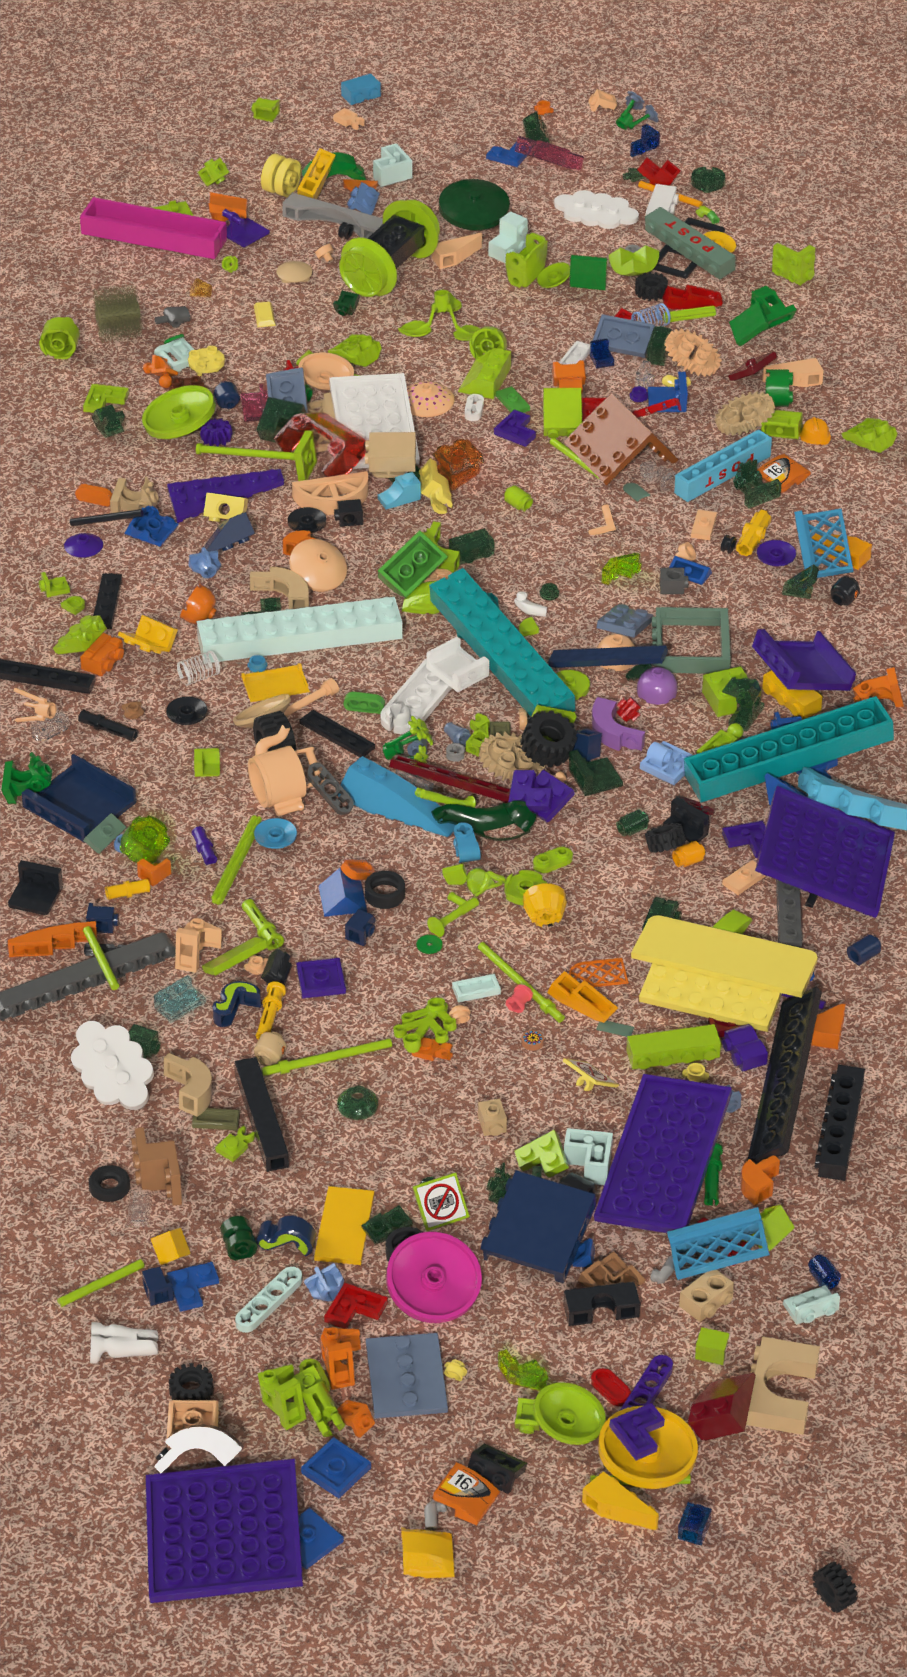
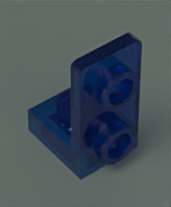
M648 124L643 125L641 139L631 142L630 156L642 155L644 152L659 147L660 133Z

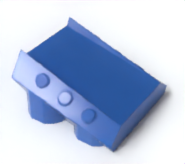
M153 506L142 508L144 516L133 518L124 534L161 547L177 529L179 524L169 516H160L158 509Z

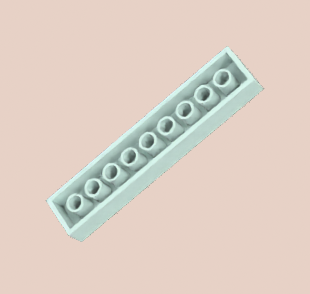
M384 597L197 621V636L201 655L203 653L207 654L211 650L215 653L218 661L221 662L251 658L254 655L269 656L402 639V619L395 597ZM209 653V658L211 660V663H213L214 659L212 655Z

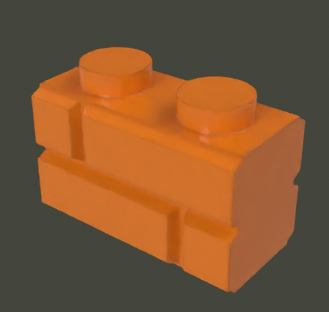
M105 633L101 634L80 656L81 669L102 677L107 671H111L113 664L117 660L123 658V641L116 637L112 638L111 635Z

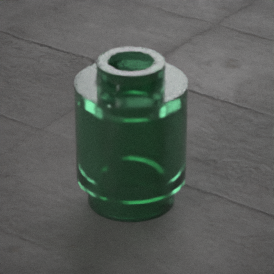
M637 809L620 817L619 821L616 822L617 830L623 837L627 835L632 836L648 827L649 818L644 811L642 812L640 809Z

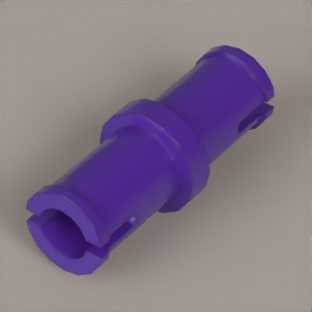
M201 826L194 828L191 834L195 839L196 849L201 853L204 863L206 865L216 863L217 857L212 849L213 844L208 839L205 829Z

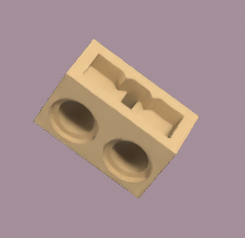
M718 1270L706 1272L680 1292L679 1307L699 1322L706 1317L711 1318L720 1306L728 1305L732 1301L734 1282Z

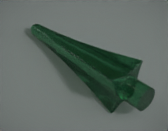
M628 168V173H623V179L630 180L632 183L646 177L637 171L638 168Z

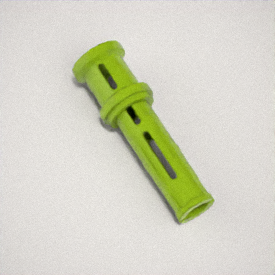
M252 899L245 900L242 903V909L258 929L257 935L259 938L266 940L267 949L273 950L281 947L284 943V938L276 932L275 925L266 920Z

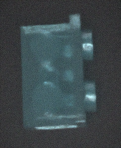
M189 975L177 980L154 995L155 1010L170 1023L206 1003V998L192 987V978Z

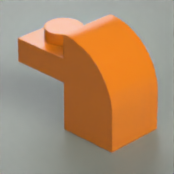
M774 1155L761 1160L758 1164L749 1159L742 1167L741 1192L754 1206L773 1195L774 1181L771 1178L779 1175L780 1160Z

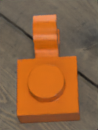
M423 1037L420 1050L412 1053L414 1057L434 1061L435 1057L451 1060L453 1053L450 1051L453 1045L450 1043H442L440 1045L435 1039Z

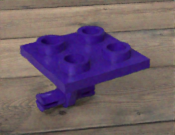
M224 209L222 215L228 218L230 225L227 226V238L243 248L270 234V230L249 218L242 219L237 213L230 212L227 209Z

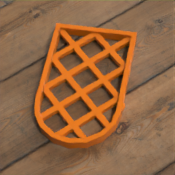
M622 958L580 962L573 965L569 970V975H574L575 980L577 978L585 980L592 987L629 983ZM620 962H621V965H622V969L619 968V967H617V965H618ZM605 964L611 966L608 971L602 969ZM590 965L596 968L593 973L586 970ZM575 968L581 970L578 974L572 972ZM614 968L621 971L617 976L610 973ZM599 970L605 973L602 977L596 975ZM583 972L590 974L587 979L580 975ZM623 973H624L625 980L622 979V978H620V976H621ZM607 975L614 977L611 982L604 978ZM593 976L599 979L596 983L589 980Z

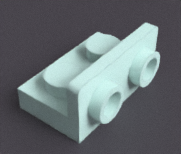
M825 1285L783 1300V1305L796 1325L803 1322L810 1323L817 1317L823 1315L830 1316L839 1310L840 1296L838 1293L831 1294Z

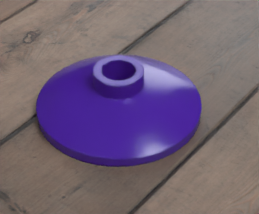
M91 533L75 534L64 543V549L68 554L80 558L94 556L103 548L102 539Z
M770 540L759 545L757 557L761 562L770 566H785L794 561L796 550L785 541Z

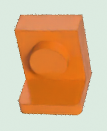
M346 1400L337 1408L344 1424L351 1426L355 1436L359 1438L375 1424L367 1404Z

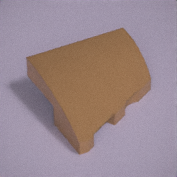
M614 1251L603 1260L596 1261L581 1272L578 1279L586 1288L622 1282H635V1286H638L646 1281L632 1264L628 1267Z

